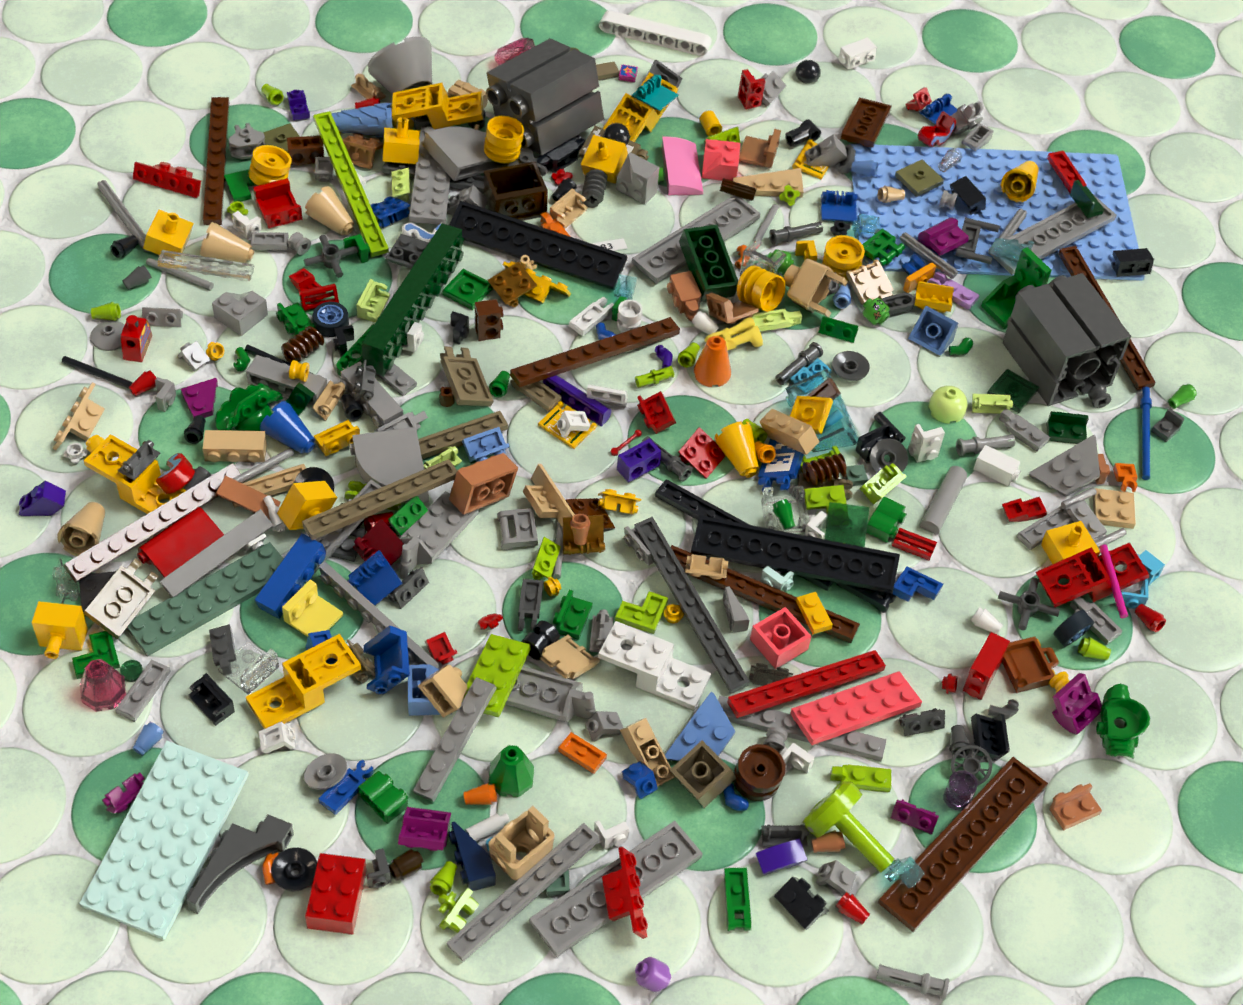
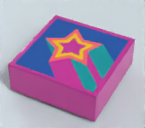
M621 65L619 80L635 82L638 67Z

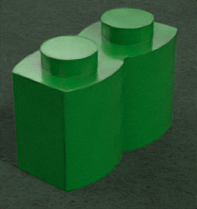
M884 496L871 516L865 532L888 542L890 537H895L898 531L897 525L903 524L907 515L904 513L906 506Z
M377 771L358 786V794L388 824L408 807V796L403 789L400 788L398 790L393 786L394 782L388 774H382L380 771Z

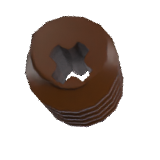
M308 326L282 344V354L289 363L293 360L300 362L302 357L306 358L308 353H313V348L316 350L319 348V345H324V338L315 328Z
M839 453L831 457L826 456L824 459L819 458L817 461L804 462L802 466L803 476L807 482L811 481L814 486L817 485V479L823 484L825 478L828 482L832 480V476L835 480L839 479V474L844 478L846 477L845 459Z

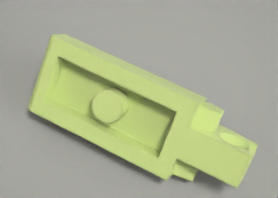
M786 309L754 313L751 318L760 331L801 324L802 315L800 311L790 312L786 311Z

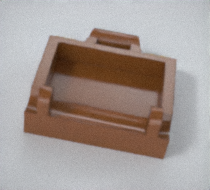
M1030 637L1010 642L1002 664L1016 693L1048 686L1051 678L1056 675L1052 668L1056 667L1059 661L1051 647L1041 648L1038 638ZM1044 654L1047 655V657H1048L1050 663H1048V661H1047V659H1046V657H1045Z

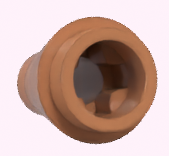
M576 514L570 521L576 545H584L586 543L591 522L585 514Z
M833 830L819 838L811 839L814 853L840 852L841 849H845L843 834L840 831L836 832V830Z

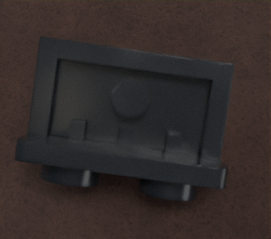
M1000 713L994 718L980 714H974L971 717L974 745L986 750L991 759L996 761L1010 751L1004 714ZM979 750L976 755L983 757L985 754Z
M792 876L774 897L804 929L808 930L823 913L827 914L829 912L825 907L827 902L819 894L814 895L809 890L811 885L804 878L801 877L799 879Z

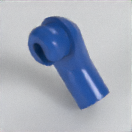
M604 323L596 325L599 340L616 335L606 330Z
M730 784L723 790L725 803L728 807L736 811H746L748 809V801L735 794L733 784Z

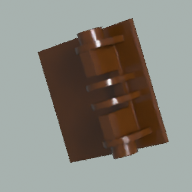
M598 498L566 499L575 515H603L604 529H615L605 509H601V506H598Z

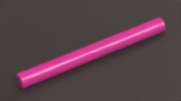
M1104 544L1099 549L1106 572L1111 579V589L1120 618L1128 617L1127 609L1108 547Z

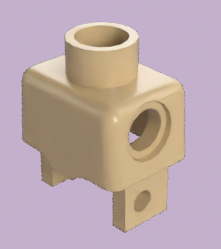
M810 259L804 260L800 268L795 265L789 266L783 277L785 285L790 287L787 296L794 303L811 313L816 311L826 317H830L831 312L827 308L820 306L819 303L826 299L831 280L845 287L848 283L844 277L835 274L828 266Z
M532 806L528 811L511 820L489 841L491 859L511 879L519 880L552 851L555 835L548 827L549 821ZM517 852L528 854L522 860L516 859Z

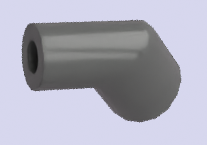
M1011 699L1002 708L990 705L988 715L996 717L1001 713L1005 715V719H1008L1017 714L1019 703Z

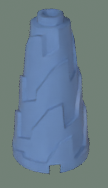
M391 103L374 104V106L331 113L338 131L342 133H357L384 138V128H392Z

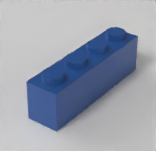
M303 533L300 535L255 598V602L261 610L278 619L281 618L283 615L282 607L303 587L306 581L312 578L318 564L324 561L326 551L323 544L316 540H311L309 536Z

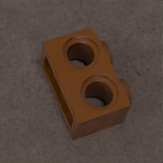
M320 135L287 138L288 154L292 159L291 165L315 164V157H324V146Z
M497 299L474 302L475 331L478 341L500 338L501 330H503L501 318L504 317L503 308L498 305Z

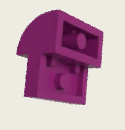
M948 218L920 232L917 237L918 242L929 250L933 249L940 256L967 243L969 240V236L958 227V220L955 218Z
M1078 673L1052 697L1056 709L1052 712L1054 718L1064 729L1078 735L1101 713L1102 704L1098 693L1091 692L1087 677L1082 673Z
M407 807L398 838V845H405L408 848H427L431 851L444 850L449 836L451 812Z

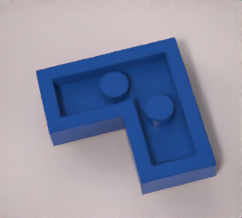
M906 566L894 584L893 595L909 602L914 593L918 592L927 598L935 600L943 587V583Z

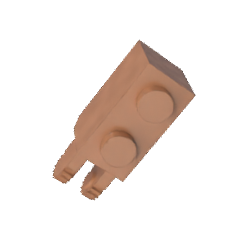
M691 271L670 275L669 283H667L668 292L672 294L674 306L678 307L680 314L685 313L687 319L692 321L699 310L702 294Z

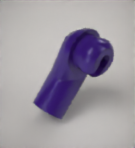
M663 345L656 346V356L663 361L662 369L671 366L672 353Z

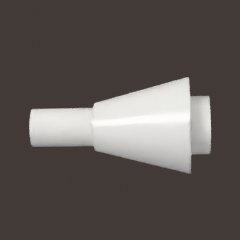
M271 496L263 498L268 508L270 522L273 524L272 530L282 532L288 529L278 516L279 508L275 505Z

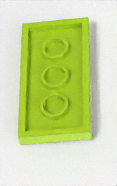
M490 634L466 684L467 691L465 693L466 696L476 677L496 686L497 689L483 714L500 717L531 650L530 644Z

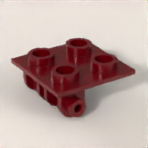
M381 519L362 538L358 537L354 540L355 545L353 549L364 561L380 550L391 566L402 556V546L404 543Z

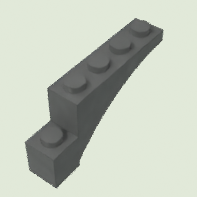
M269 814L264 821H260L256 832L232 823L229 830H225L222 834L219 847L212 851L209 864L201 870L195 888L192 887L187 894L186 900L189 910L198 914L217 888L232 875L256 860L266 857L269 853L273 854L286 850L294 835L293 825Z

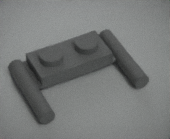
M965 217L962 231L969 236V240L967 243L957 247L955 256L991 264L992 257L977 254L975 250L980 229L998 232L1000 225Z

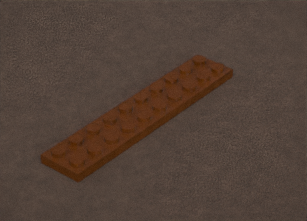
M1012 757L881 896L878 904L914 933L1046 789L1048 783L1015 757Z

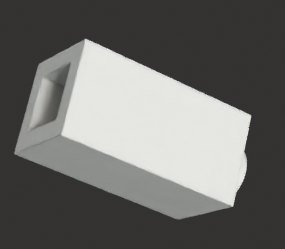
M869 38L845 45L840 49L839 61L847 70L875 60L877 47Z
M987 445L984 446L978 455L973 469L1006 486H1009L1012 480L1016 481L1021 472L1018 470L1020 461Z

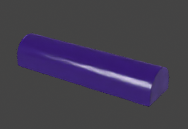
M556 375L543 380V384L562 397V402L576 411H584L586 417L602 427L610 418L612 413L610 408L595 399L587 398L586 393Z

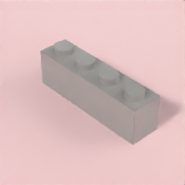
M256 355L246 370L248 384L256 386L262 383L275 391H279L283 396L289 397L295 386L300 382L315 393L309 403L312 406L327 385V378L309 373L306 382L297 378L295 380L289 379L290 366Z
M361 362L341 371L340 382L345 384V391L347 390L354 400L355 392H353V388L357 381L355 371L358 366L362 365ZM375 379L373 384L374 396L371 400H365L359 396L357 402L362 405L363 412L372 418L374 425L378 428L402 416L403 409Z

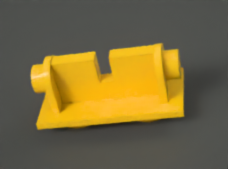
M605 489V491L598 493V496H602L598 501V506H601V509L616 511L617 504H620L619 512L631 515L637 514L638 506H636V503L641 501V499L635 498V494L624 493V495L616 494L617 491L612 489Z

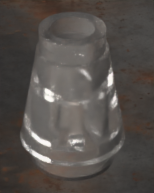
M956 148L949 149L938 165L939 170L946 172L960 163L962 158L961 152Z

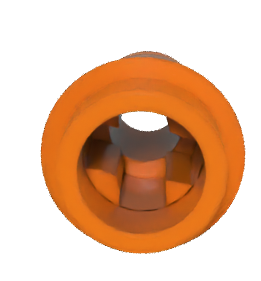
M489 783L465 791V804L492 805V802H497L495 784L489 785Z

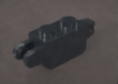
M577 135L549 152L540 155L537 158V163L546 167L547 171L550 170L552 173H556L559 169H564L578 160V151L582 148L585 140Z

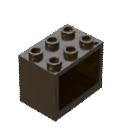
M535 161L484 171V195L488 198L487 206L489 210L521 221L540 218L542 213L547 212L548 189Z

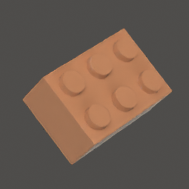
M504 453L491 456L486 460L476 462L465 468L462 467L456 472L449 500L465 515L507 498L510 495L518 467Z

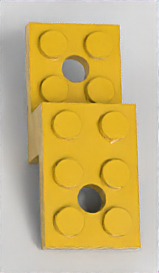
M649 72L643 83L651 79L654 74ZM663 79L661 80L662 86L677 93L678 88ZM625 93L603 129H606L610 124L621 123L628 128L630 140L635 142L643 129L649 132L653 130L668 105L661 111H658Z
M443 83L393 92L392 118L393 121H397L401 117L404 120V118L427 115L433 129L483 120L482 91L448 98Z
M110 434L83 461L85 466L117 484L120 499L148 514L165 504L159 502L161 499H169L170 501L187 491L181 488L173 494H165L156 483V479L161 476L157 460H154L135 480L119 473L118 470L123 466L122 463L127 461L138 449ZM111 457H118L115 461L109 460Z
M338 634L283 662L284 677L246 696V702L264 729L280 722L285 724L325 703L323 689L361 670V664L341 635ZM329 658H334L337 660V662L334 664H327L326 660ZM278 701L281 703L278 708L270 707L272 702Z

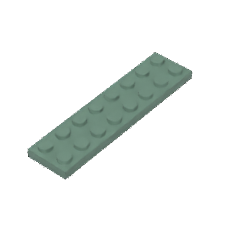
M269 542L186 588L175 597H170L136 616L126 629L148 657L260 593L284 558Z

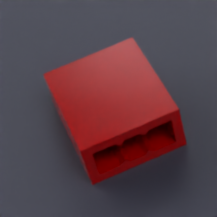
M990 632L969 671L962 691L982 700L1003 661L1010 643L1009 640Z

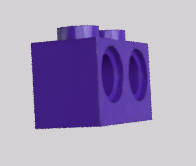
M649 438L618 455L617 471L629 483L660 466L661 450Z

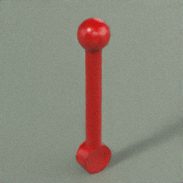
M636 430L620 446L612 448L611 455L617 456L619 450L636 437H640L642 435L641 430Z

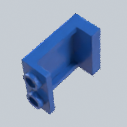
M389 625L363 645L364 653L374 656L375 679L367 684L368 690L384 695L410 676L406 631Z

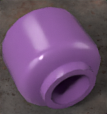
M654 957L645 958L635 968L637 983L650 991H661L670 983L671 974L668 965Z

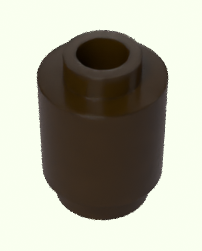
M409 849L392 859V863L388 867L393 878L398 881L399 879L404 880L421 870L424 861L418 851L414 852L412 849Z

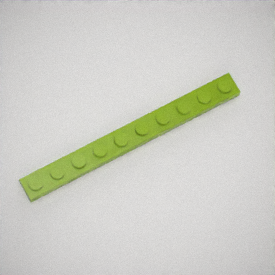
M331 112L313 115L317 130L363 239L370 247L371 257L389 253L388 245Z

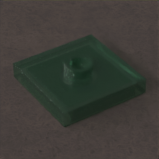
M1006 369L988 390L987 394L1011 395L1010 400L1013 401L1011 409L1020 413L1038 392L1039 386Z
M829 502L824 539L865 547L869 507Z

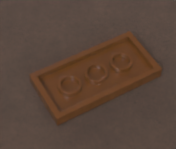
M859 97L841 133L840 139L866 147H874L890 114L892 105Z

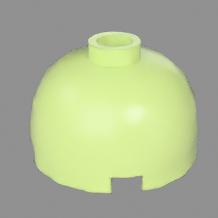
M942 386L933 392L928 408H930L933 418L950 424V421L959 422L964 418L968 403L965 394L959 388Z

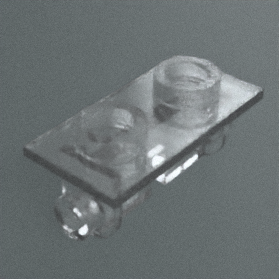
M59 559L57 567L53 568V579L57 582L56 596H59L60 604H63L65 599L76 601L80 595L78 584L74 582L63 567L62 559Z

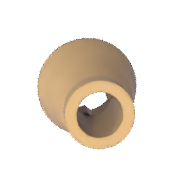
M883 186L878 190V200L883 203L904 200L905 191L903 189Z

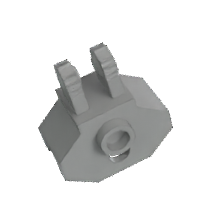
M977 101L975 104L971 103L967 106L964 104L957 109V112L951 115V117L956 119V129L954 130L956 134L971 130L982 122L983 117L980 114L984 109L982 102Z
M245 123V128L240 129L239 125H234L235 134L229 138L231 156L241 160L252 158L253 150L256 147L265 145L264 133L254 130L250 123Z

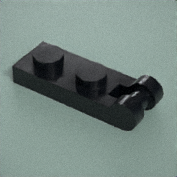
M841 583L836 584L876 606L882 613H885L890 607L889 604L893 603L896 599V596L891 593Z

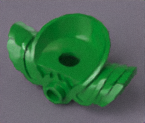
M262 383L256 386L250 385L246 389L241 387L234 388L230 393L229 401H225L216 412L215 423L217 430L232 431L235 428L238 431H261L260 425L265 416L268 415L270 417L273 414L268 404L283 399L282 394Z
M1116 684L1104 694L1100 715L1101 722H1097L1096 733L1102 738V745L1105 748L1104 750H1106V755L1114 757L1128 756L1134 759V750L1139 742L1138 736L1142 735L1148 728L1150 715L1144 705L1130 698L1127 685ZM1114 720H1123L1124 728H1118L1114 724Z

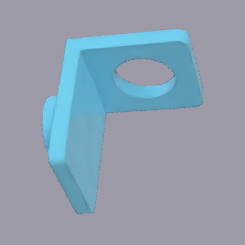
M1147 579L1144 580L1140 588V594L1121 592L1126 607L1134 609L1140 604H1146L1149 598Z

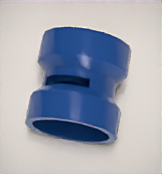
M913 254L910 257V261L904 263L901 267L908 275H911L926 266V264L916 254Z

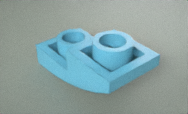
M817 358L807 368L802 367L790 379L803 391H806L831 374V369Z

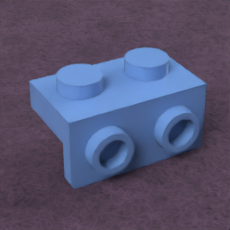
M500 427L462 440L470 462L488 459L487 456L493 454L494 456L501 453L505 454V450L510 447L509 443H505Z

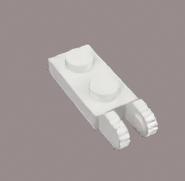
M602 297L570 320L569 327L581 336H584L598 323L611 315L614 304L611 303L603 308L607 303V299Z

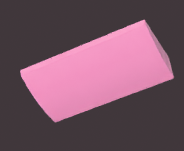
M662 137L661 147L668 195H703L696 144L682 138Z

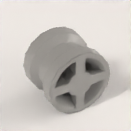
M944 190L939 207H948L949 210L953 211L958 194H950Z
M299 232L292 234L288 240V247L293 250L295 249L299 255H304L311 246V241L306 237L303 238V235Z
M770 727L767 729V738L764 740L763 745H768L781 753L785 748L784 742L787 740L788 733L782 728Z

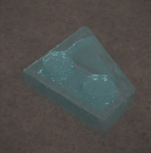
M996 238L989 253L1017 264L1022 249L1028 247L1032 250L1034 242L1028 241V244H1018V240Z

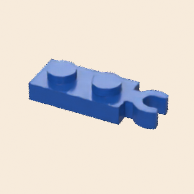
M360 760L355 771L348 768L343 779L333 787L328 788L319 797V803L337 815L358 793V786L366 781L364 778H369L373 775V767H369L368 770H362L365 766V761Z

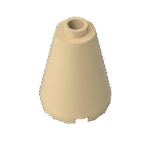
M326 186L321 188V193L315 192L305 205L307 210L305 213L340 235L350 234L354 229V222L334 190Z
M211 222L206 231L208 233L206 239L204 238L202 242L201 257L242 263L252 260L254 255L252 245L217 223Z
M89 502L60 528L57 539L59 544L62 542L64 545L63 549L66 552L78 556L100 542L105 517L104 507L99 503Z

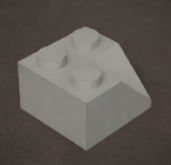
M630 152L617 176L616 190L636 201L646 204L657 193L659 167Z
M254 291L243 294L225 292L212 302L214 318L241 336L268 315L266 299Z

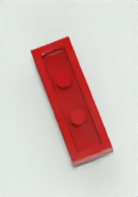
M1064 150L1048 153L1047 160L1069 193H1071L1075 180H1079L1083 186H1087Z

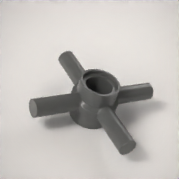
M321 235L319 237L323 246L321 255L304 259L305 266H310L323 262L325 267L333 268L336 277L340 278L343 276L339 265L341 257L359 253L358 247L354 246L339 250L337 245L329 244L326 235Z
M1031 578L1028 591H1025L1020 597L1000 591L998 599L1018 605L1017 610L1021 615L1018 626L1020 630H1026L1029 617H1032L1037 611L1056 617L1059 615L1060 609L1040 603V597L1036 593L1039 583L1037 578Z

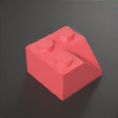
M706 139L702 178L723 180L724 178L733 181V178L737 177L740 143Z
M784 607L753 625L750 641L770 664L777 669L807 651L812 636L792 613Z

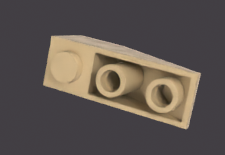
M646 718L638 720L620 730L629 750L637 761L642 762L654 772L657 787L674 778L670 771L671 767Z

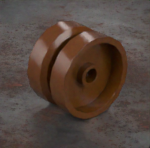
M756 744L746 748L741 753L733 771L736 779L733 781L736 790L743 797L752 801L770 799L776 794L785 775V762L782 755L768 745Z

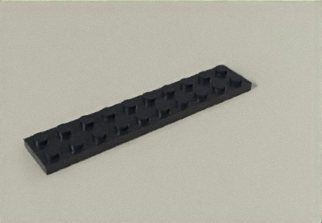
M461 200L449 225L462 229V238L465 241L519 259L523 255H527L530 261H534V264L615 290L627 261V255Z
M701 515L699 516L691 553L709 558H724V561L759 568L769 566L775 571L785 573L792 571L795 575L892 594L900 554Z

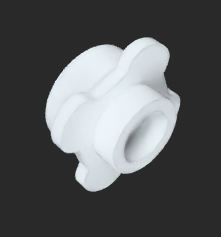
M72 443L63 454L64 457L71 459L72 463H79L83 457L88 455V450L83 449V446L79 443Z

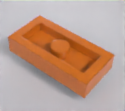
M572 732L558 747V752L593 774L596 773L607 759L606 753Z

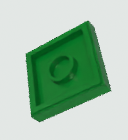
M462 269L442 290V295L474 310V302L482 301L493 287L487 280Z

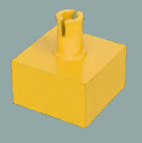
M402 117L397 119V129L384 128L383 162L416 164L418 162L419 131L408 130L409 120L407 118H404L403 125Z
M593 135L581 162L583 175H586L590 170H601L606 173L608 182L616 184L617 176L628 155L626 144Z
M158 209L146 234L143 249L179 262L190 238L194 223L180 218L176 213H167Z
M326 481L293 483L277 514L289 530L304 529L302 521L331 509L337 496Z
M1082 521L1046 530L1041 542V546L1052 564L1091 547L1097 556L1101 552Z
M38 601L32 626L39 646L47 647L44 652L45 656L50 659H56L59 656L60 649L82 651L88 632L82 607Z

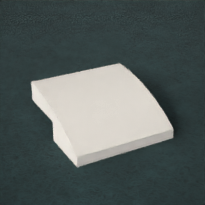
M588 384L587 398L595 399L602 404L626 408L627 391Z

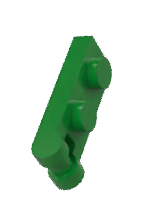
M724 868L727 930L735 931V928H743L744 931H751L747 868ZM735 914H743V919H735Z

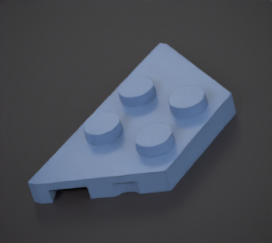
M710 692L666 752L665 757L667 761H680L701 740L719 756L732 739L736 731L713 692Z

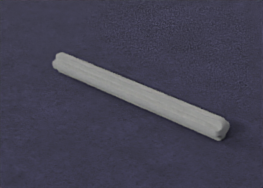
M99 181L97 183L99 190L131 234L136 236L139 245L143 249L146 238L145 233L107 181Z

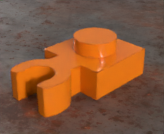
M1115 463L1113 471L1116 481L1122 482L1121 490L1125 492L1126 488L1130 487L1132 492H1135L1138 486L1136 482L1138 476L1134 464Z

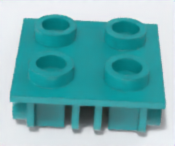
M653 75L651 79H648L642 86H639L637 91L631 96L661 111L679 95L661 85L662 78L660 75Z

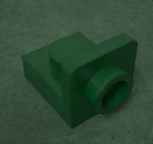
M299 382L286 402L300 416L309 405L315 393Z

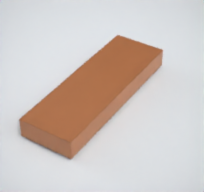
M225 475L216 495L253 513L261 509L270 520L268 508L263 500L268 495ZM272 498L275 505L279 508L281 502Z

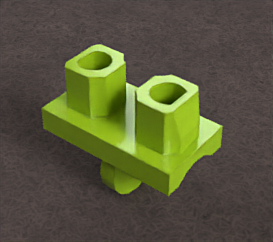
M467 888L464 893L460 894L456 902L454 899L457 894L453 891L448 896L445 894L439 896L438 901L441 906L438 911L444 914L447 909L449 910L439 924L440 928L445 930L448 927L456 933L463 929L467 921L458 915L459 911L463 910L471 916L479 906L478 902L471 897L472 890Z

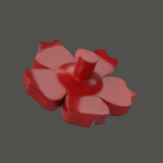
M559 169L556 173H552L551 178L555 181V184L560 185L563 179H572L573 175L569 172L565 173L564 169Z
M493 613L482 617L478 621L480 629L485 630L488 626L490 629H493L499 625L498 622L503 619V616Z

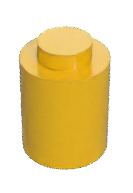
M705 111L701 114L699 121L707 136L722 132V126L713 111Z

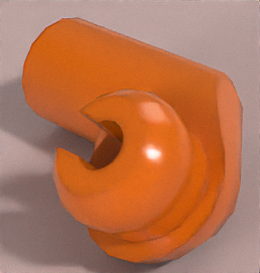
M746 245L737 247L736 252H739L740 258L735 262V266L738 269H742L751 259L749 248Z
M279 853L267 854L263 862L262 870L265 885L276 883L272 876V864Z

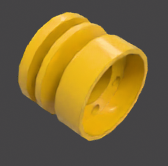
M502 115L489 120L484 143V153L488 158L498 163H510L518 159L524 135V127L521 122L510 116Z
M756 265L750 266L742 273L738 281L737 296L740 301L765 312L773 311L783 299L786 288L785 280L780 275L768 272Z

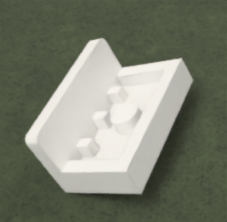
M920 424L915 425L908 450L917 463L933 460L938 457L945 435L942 427L924 432Z

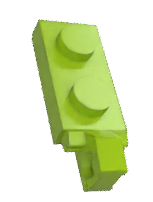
M849 764L842 765V767L832 766L830 772V780L842 781L846 778L861 790L891 791V769Z

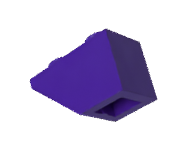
M45 480L40 485L35 486L28 494L21 497L19 501V515L52 516L64 507L66 490Z

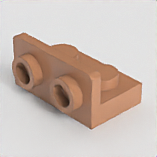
M1090 783L1084 786L1082 784L1077 785L1066 794L1061 792L1053 798L1049 810L1063 830L1100 815L1102 809L1090 793L1092 789Z

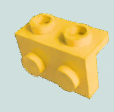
M919 281L915 293L914 306L920 309L928 306L941 313L951 312L954 287Z
M346 420L314 435V439L324 455L328 456L353 443L352 435L360 434V429L358 426L353 427L350 421Z

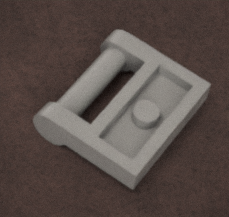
M533 508L505 510L497 513V519L501 526V548L503 550H511L513 547L538 545ZM514 519L516 538H510L509 520Z

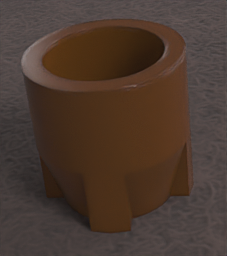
M450 387L440 388L439 402L443 407H451L455 403Z

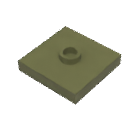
M291 123L263 132L265 145L279 147L287 153V138L300 137Z
M923 159L895 172V177L916 197L944 183V179Z

